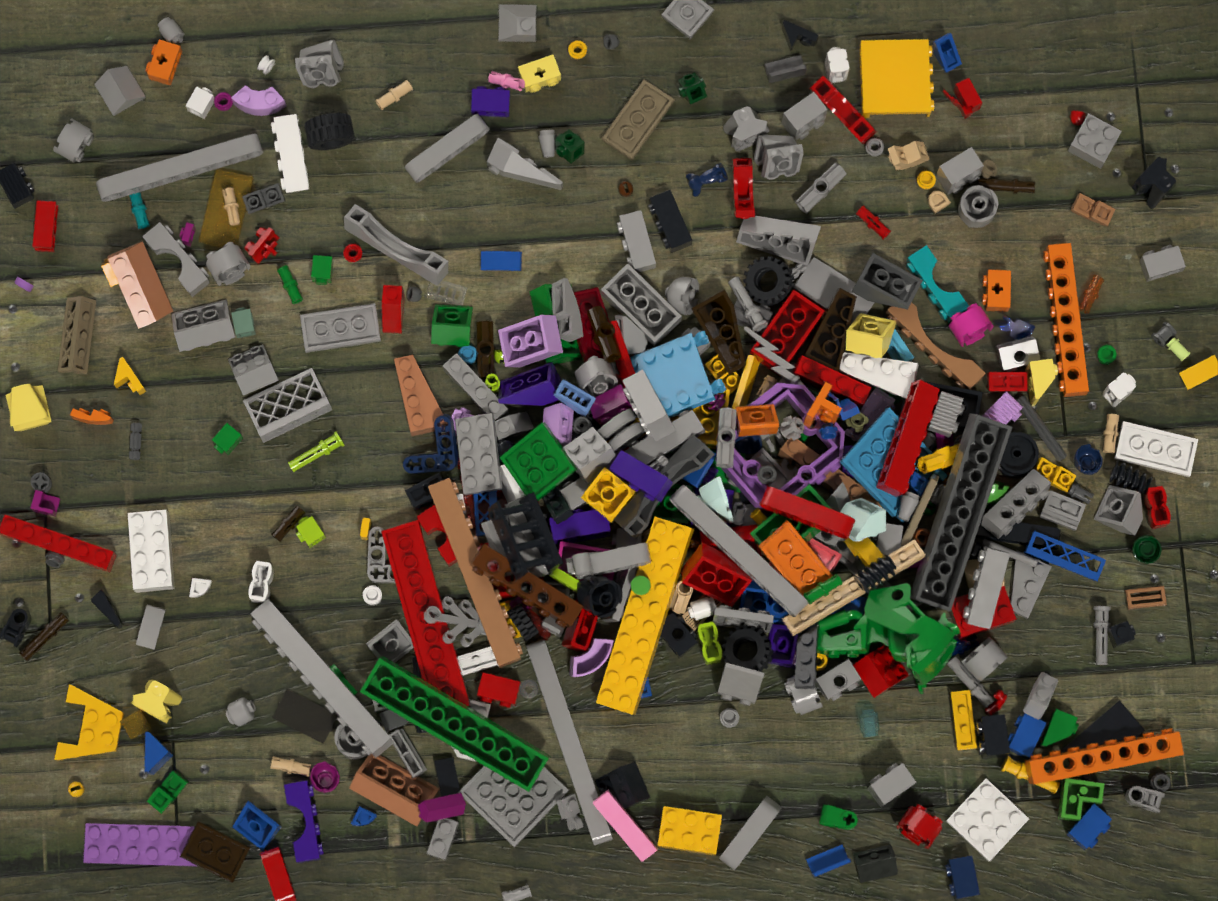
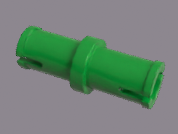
M289 266L280 267L277 272L282 279L283 288L287 290L292 304L302 302L303 297L297 287V280H294Z
M834 574V576L824 582L820 581L816 587L804 593V598L811 605L822 596H828L830 591L842 585L843 582L839 575Z

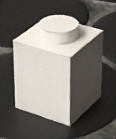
M196 87L186 104L187 110L205 119L214 103L213 92L205 87L202 89Z

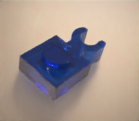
M1003 316V319L1008 321V325L1005 327L999 325L998 327L1002 331L1010 330L1009 336L1017 340L1031 337L1035 328L1034 325L1016 318L1014 323L1008 316Z

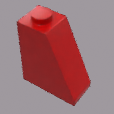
M383 285L382 327L385 333L402 334L405 304L403 286Z

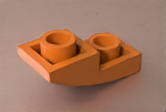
M73 408L70 413L73 419L88 424L107 425L112 424L114 421L110 417V413L103 409L99 411L93 409L91 416L89 415L90 412L79 408V410Z

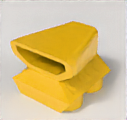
M604 468L581 498L612 523L613 519L633 497L635 490L630 488L607 468Z

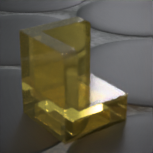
M141 710L120 721L130 739H134L152 729Z

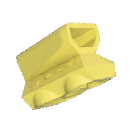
M31 384L16 386L11 388V393L6 395L10 411V426H13L14 431H24L52 422L43 385L32 386Z
M149 680L145 685V693L133 695L131 704L167 724L168 720L172 718L170 709L167 706L179 705L182 697L158 681Z

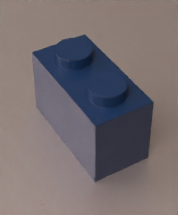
M967 856L948 860V865H945L947 877L950 876L952 884H949L950 895L954 896L955 900L980 895L973 857Z

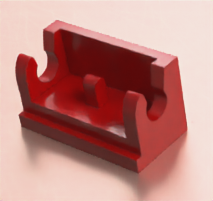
M1027 372L986 373L988 379L987 390L1027 391Z

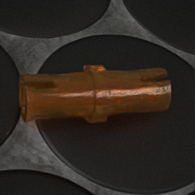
M1093 275L1088 289L1084 291L1085 296L1079 306V311L1083 312L1086 306L1085 314L1090 313L1094 301L1099 297L1098 292L1105 281L1100 277L1098 283H1096L1098 275Z

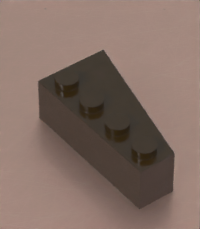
M842 288L837 289L803 356L839 372L846 343V330L850 326L857 296Z

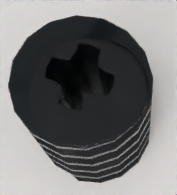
M1118 460L1110 474L1109 482L1111 483L1116 479V486L1123 483L1124 489L1129 486L1130 490H1137V492L1145 494L1153 477H1149L1146 480V473L1139 477L1138 469L1132 473V466L1125 469L1126 464L1123 462L1118 466Z
M885 553L883 554V559L877 558V563L871 562L870 567H864V572L860 570L857 572L858 577L856 575H853L858 586L867 594H870L869 587L876 590V582L882 586V578L889 581L888 574L890 573L895 577L894 570L897 568L893 560Z

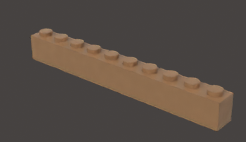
M450 478L428 486L499 668L521 660L520 655L523 652L520 644H515L513 637L516 634L513 626H508L506 618H509L505 607L501 608L498 602L502 600L498 589H493L491 582H489V577L484 574L482 576L472 571L473 567L470 566L478 553L477 547L480 546L476 535L472 536L470 529L473 526L470 518H465L463 511L466 508L463 500H458L456 493H459L456 483H451Z

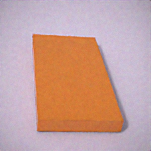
M789 521L782 524L758 546L782 577L803 597V594L816 587L817 583L820 581L824 582L833 576Z

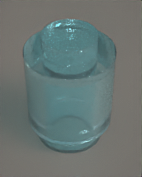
M873 709L862 710V714L858 716L860 732L863 733V738L879 736L878 712L874 713Z

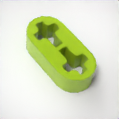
M559 568L551 571L549 575L551 578L577 593L579 580Z

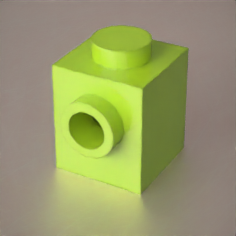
M306 516L298 521L299 525L296 526L298 530L296 535L301 543L305 541L309 548L326 538L312 516L309 518Z

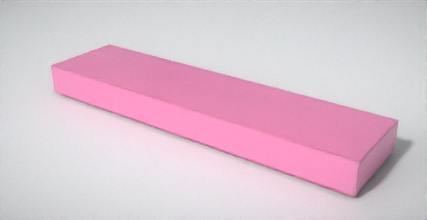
M609 790L593 801V805L642 862L657 851L654 843Z

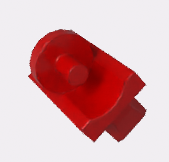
M260 227L256 232V236L259 238L257 243L255 244L250 241L244 247L254 262L259 264L263 258L266 259L270 254L276 256L277 252L274 248L278 245L276 242L279 240V236L270 227L268 229Z

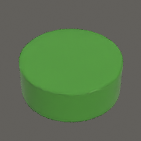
M636 576L631 582V589L637 595H645L651 589V582L645 576Z

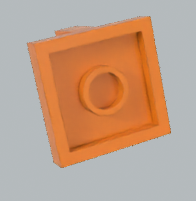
M827 382L823 385L806 415L804 425L808 428L811 427L817 416L824 423L834 425L840 415L842 408L827 400L832 385Z

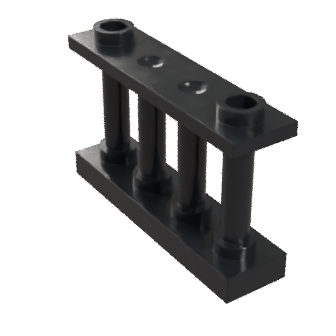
M535 493L527 494L519 501V505L502 509L500 502L497 501L487 509L489 518L493 522L510 564L511 572L516 580L527 574V569L545 565L547 571L550 572L563 564ZM519 512L524 513L527 522L509 526L505 516ZM530 529L535 540L516 544L513 533ZM537 547L541 558L524 562L520 551Z

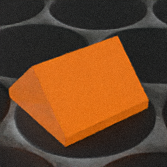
M774 404L736 407L738 437L777 434L779 421Z

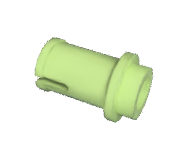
M1175 337L1166 344L1168 350H1171L1181 361L1190 354L1179 342V339Z

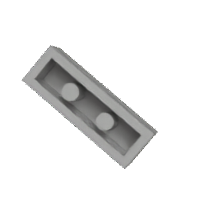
M642 211L620 215L617 228L619 233H623L624 240L621 241L624 251H628L629 258H626L627 264L637 273L656 268V261Z

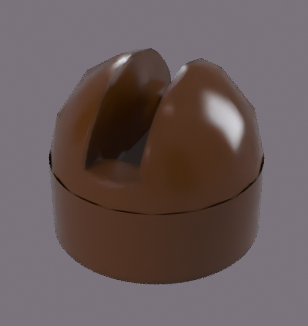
M623 181L618 187L619 194L622 197L631 196L633 185L628 181ZM624 185H627L629 192L625 193Z

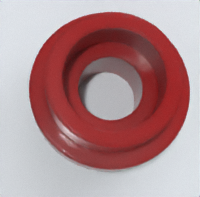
M357 244L347 245L343 251L344 258L351 263L358 262L362 257L361 247ZM351 251L357 252L355 256H350Z

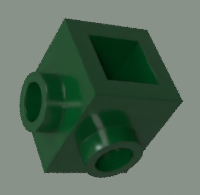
M695 72L687 74L678 80L680 85L678 88L679 94L682 98L685 97L690 105L707 97L705 91L706 84L703 78H699Z
M568 129L566 132L559 134L555 139L557 155L566 159L570 164L584 154L585 142L578 134H574L571 130Z

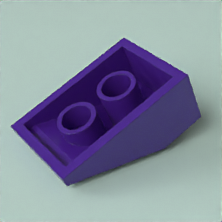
M553 362L500 381L498 402L500 404L536 406L557 402L559 399L553 395L562 380Z

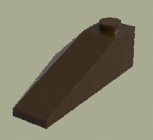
M724 289L691 309L730 375L746 366L735 308Z

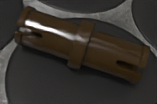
M295 505L287 517L282 518V523L271 535L281 542L287 533L295 528L294 525L305 512Z

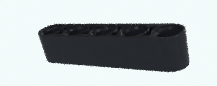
M982 516L975 537L1028 545L1033 531L1060 541L1061 529L1020 522L1013 525V529L1008 535H1002L997 539L981 525ZM1036 536L1032 547H1046L1044 539ZM1059 545L1052 546L1050 549L1057 550Z

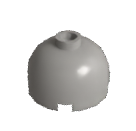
M679 277L666 288L665 297L667 302L679 314L691 315L693 313L691 308L695 307L698 299H694L696 292L699 293L698 280L690 277Z

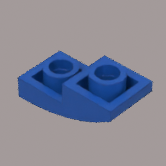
M481 251V270L521 271L522 252Z

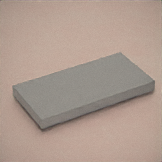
M813 257L793 288L825 310H827L838 288H842L857 296L850 325L860 313L868 314L875 303L867 301L851 292L856 284L855 282Z
M375 303L300 315L306 353L381 341Z

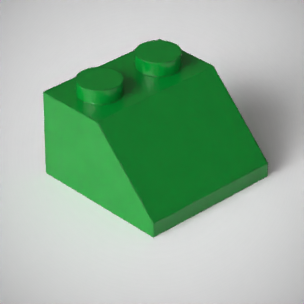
M435 304L431 344L440 346L456 345L458 347L469 346L473 307Z

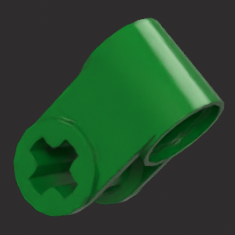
M823 804L819 820L820 825L844 830H852L856 827L858 818L854 812ZM848 816H851V820H853L854 823L846 825V821H844L843 818L847 819Z

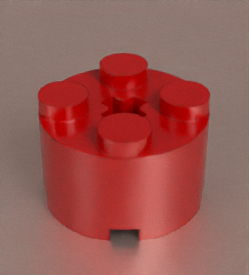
M919 804L916 807L910 806L896 827L897 829H902L901 834L918 846L920 843L925 844L924 848L929 849L941 832L943 821L936 816L932 817L926 813L927 810Z

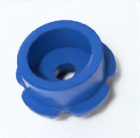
M831 423L823 424L819 429L822 439H833L837 436L836 431H838V428L833 427Z

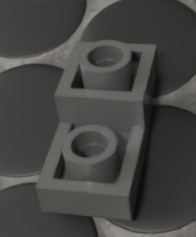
M279 183L242 196L248 214L286 201Z

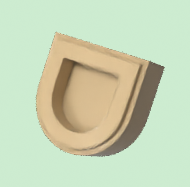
M934 191L929 195L928 205L934 214L951 204L942 191Z

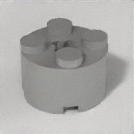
M70 119L71 125L68 123L65 125L57 139V142L60 144L58 148L54 146L53 151L73 163L76 161L80 163L85 155L83 152L85 146L91 145L94 136L92 129L74 119Z
M976 185L968 188L962 195L958 205V213L961 220L971 228H980L988 225L997 212L998 198L991 189L984 186Z
M233 242L226 243L222 249L212 251L206 256L208 259L206 266L219 286H222L221 283L230 285L245 276L244 271L246 269L250 270V264L240 247L234 245Z
M597 356L590 357L587 362L575 371L580 389L594 397L618 386V379L611 363H607V361Z
M988 637L961 662L974 678L980 682L1005 661L1008 656L993 639Z
M795 676L788 678V682L784 683L790 696L793 695L794 700L791 703L796 714L800 713L803 715L823 707L821 702L817 703L821 700L816 687L815 689H796L794 686Z
M340 724L334 736L338 750L350 759H361L368 756L361 748L363 746L362 742L359 740L353 743L350 740L351 735L349 734L351 730L348 726L343 727Z

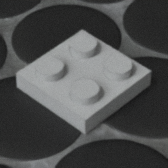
M673 0L661 14V17L691 39L711 16L714 9L703 0Z

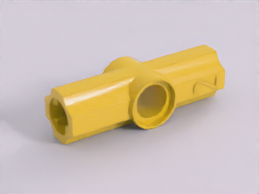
M959 444L951 447L946 446L934 451L932 454L919 458L917 464L919 471L927 474L937 469L942 470L952 466Z

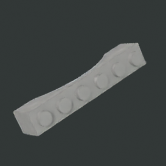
M355 204L345 215L344 229L434 285L438 286L448 274V260L433 251L421 250L403 242L385 229L371 213Z

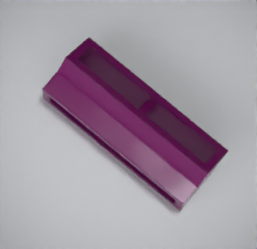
M462 793L424 800L418 805L420 810L419 817L425 822L464 815L466 803Z

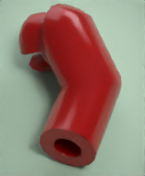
M1002 690L994 693L996 700L984 709L988 716L994 715L1006 702L1007 695Z

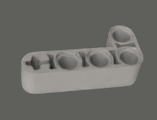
M640 543L590 555L589 553L576 554L572 556L576 578L584 579L589 575H603L651 563L648 544Z
M766 796L719 859L735 871L782 807Z

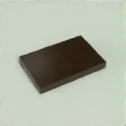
M197 821L179 857L233 883L250 847Z

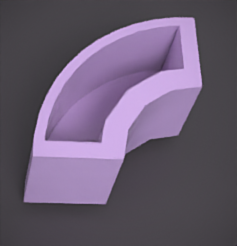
M245 85L231 97L233 104L245 113L256 116L271 115L286 107L285 100L273 87L263 91H255Z
M591 638L587 652L570 656L569 676H585L599 669L608 659L614 640Z

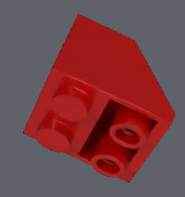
M886 645L869 653L853 665L873 698L909 676L901 662L894 660L889 647Z

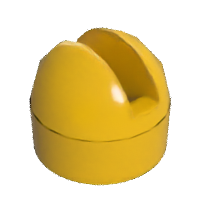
M78 781L72 782L68 787V792L73 797H80L85 791L84 785ZM80 786L81 789L71 792L72 788Z

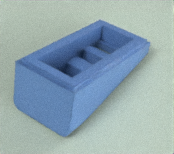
M564 379L553 395L576 413L585 417L596 400L594 396ZM566 387L568 389L566 394H561L563 389ZM571 392L574 393L572 399L568 398ZM577 396L580 398L578 403L575 402ZM583 401L587 403L585 407L582 406Z

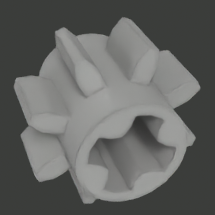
M791 415L784 418V422L780 426L781 434L788 438V440L792 438L794 441L800 438V434L804 433L803 421L796 416L792 418Z

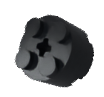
M589 575L577 585L578 603L584 606L582 609L601 618L609 617L617 611L616 607L618 604H621L623 596L621 587L603 575Z

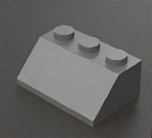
M227 299L171 313L174 335L180 352L235 338Z

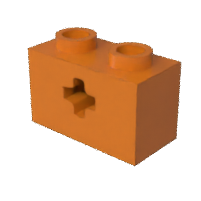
M158 40L157 45L155 44L152 49L153 58L146 66V72L150 80L171 86L183 52L181 46Z
M988 270L986 275H983L982 285L986 287V294L982 295V305H985V311L1008 312L1011 299V271ZM994 287H997L998 294H995Z

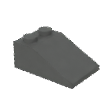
M872 253L851 292L867 301L908 310L923 280Z

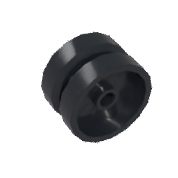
M1022 432L1010 433L998 471L1009 478H1020L1027 475L1036 465L1039 457V449L1036 442L1029 435Z

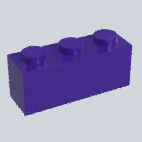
M622 450L609 468L615 476L629 483L628 486L635 490V492L639 490L644 492L643 496L652 502L655 499L661 502L673 484L668 477Z

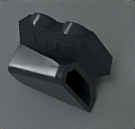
M1160 156L1140 175L1132 186L1135 195L1148 193L1146 204L1150 209H1154L1176 185V179L1166 171L1167 159Z

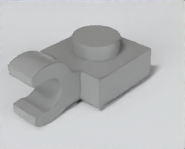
M570 794L556 800L561 819L567 820L568 829L573 830L576 828L578 830L582 828L583 822L577 816L580 813L576 795Z

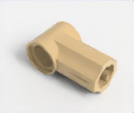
M682 575L676 585L670 609L677 614H685L694 590L682 584Z

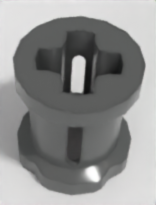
M1167 322L1162 324L1163 327L1158 332L1151 335L1152 339L1161 347L1166 345L1165 342L1171 336L1177 334L1174 327Z

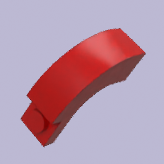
M733 158V200L736 218L748 219L755 217L752 158Z

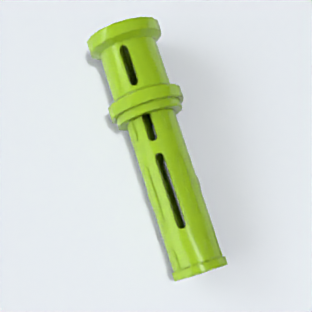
M337 431L329 438L321 439L318 442L319 445L289 461L288 464L292 471L295 472L324 454L330 455L331 451L340 446L344 447L345 445ZM336 440V442H335L334 444L328 446V444H330V443H332L333 441ZM314 453L313 456L309 457L308 459L304 460V461L301 462V463L299 462V461H301L302 459H304V458H306V457H308L309 455H311V454Z

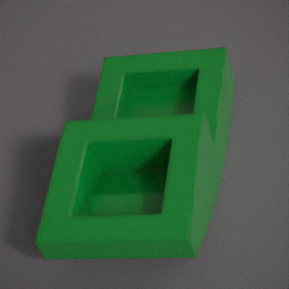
M172 770L147 802L162 814L188 785L189 781L176 770Z

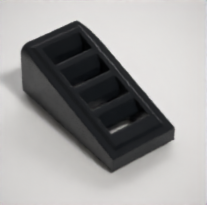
M101 589L91 598V602L118 629H121L123 627L108 597Z

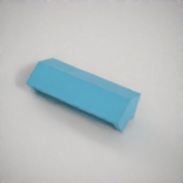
M894 329L889 349L887 350L888 354L893 360L911 362L914 356Z

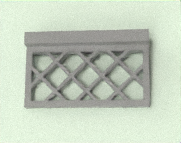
M312 368L243 400L263 443L332 411L331 405ZM312 375L313 381L311 386L302 384L303 378ZM290 384L295 385L294 394L284 392L286 386ZM300 387L309 390L306 398L297 396ZM312 391L318 392L322 396L317 401L309 400ZM273 392L279 394L276 403L267 400L269 394ZM283 395L292 398L289 407L280 404ZM295 399L304 402L302 408L298 410L292 408ZM254 401L262 402L259 411L251 409L249 404ZM265 404L274 406L271 415L262 412ZM278 407L287 410L285 416L281 418L275 416ZM260 416L270 418L267 425L259 426Z

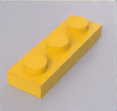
M970 690L950 692L957 751L977 749Z

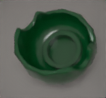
M1151 535L1139 536L1132 546L1133 556L1143 564L1156 562L1162 552L1160 542Z

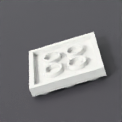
M985 779L946 822L990 862L1029 818L988 779Z

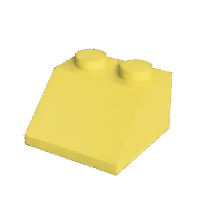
M860 313L846 330V350L852 351L855 354L882 358L889 349L896 321Z
M1053 359L1031 361L1025 368L1029 399L1032 406L1036 405L1055 379V375H1058L1057 365L1053 364Z

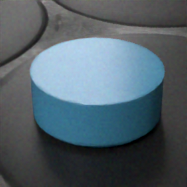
M472 345L463 346L459 349L458 355L467 365L473 364L477 360V350Z

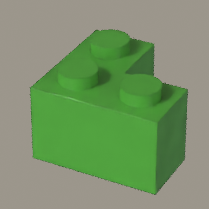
M1063 779L1058 819L1076 822L1081 820L1082 803L1096 805L1102 803L1104 783Z

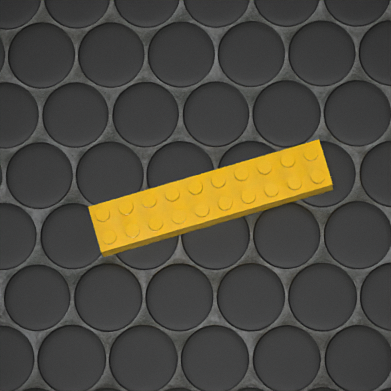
M654 517L646 542L649 548L651 563L639 566L636 576L647 577L651 582V589L645 595H637L631 590L596 703L636 715L694 532L693 528Z

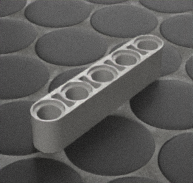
M475 114L408 162L405 169L413 180L418 183L483 137L490 128L479 114Z

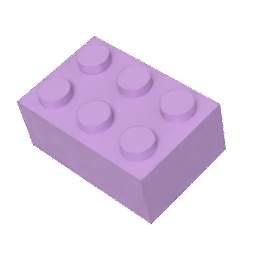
M539 315L498 330L505 367L520 368L563 353L556 315Z

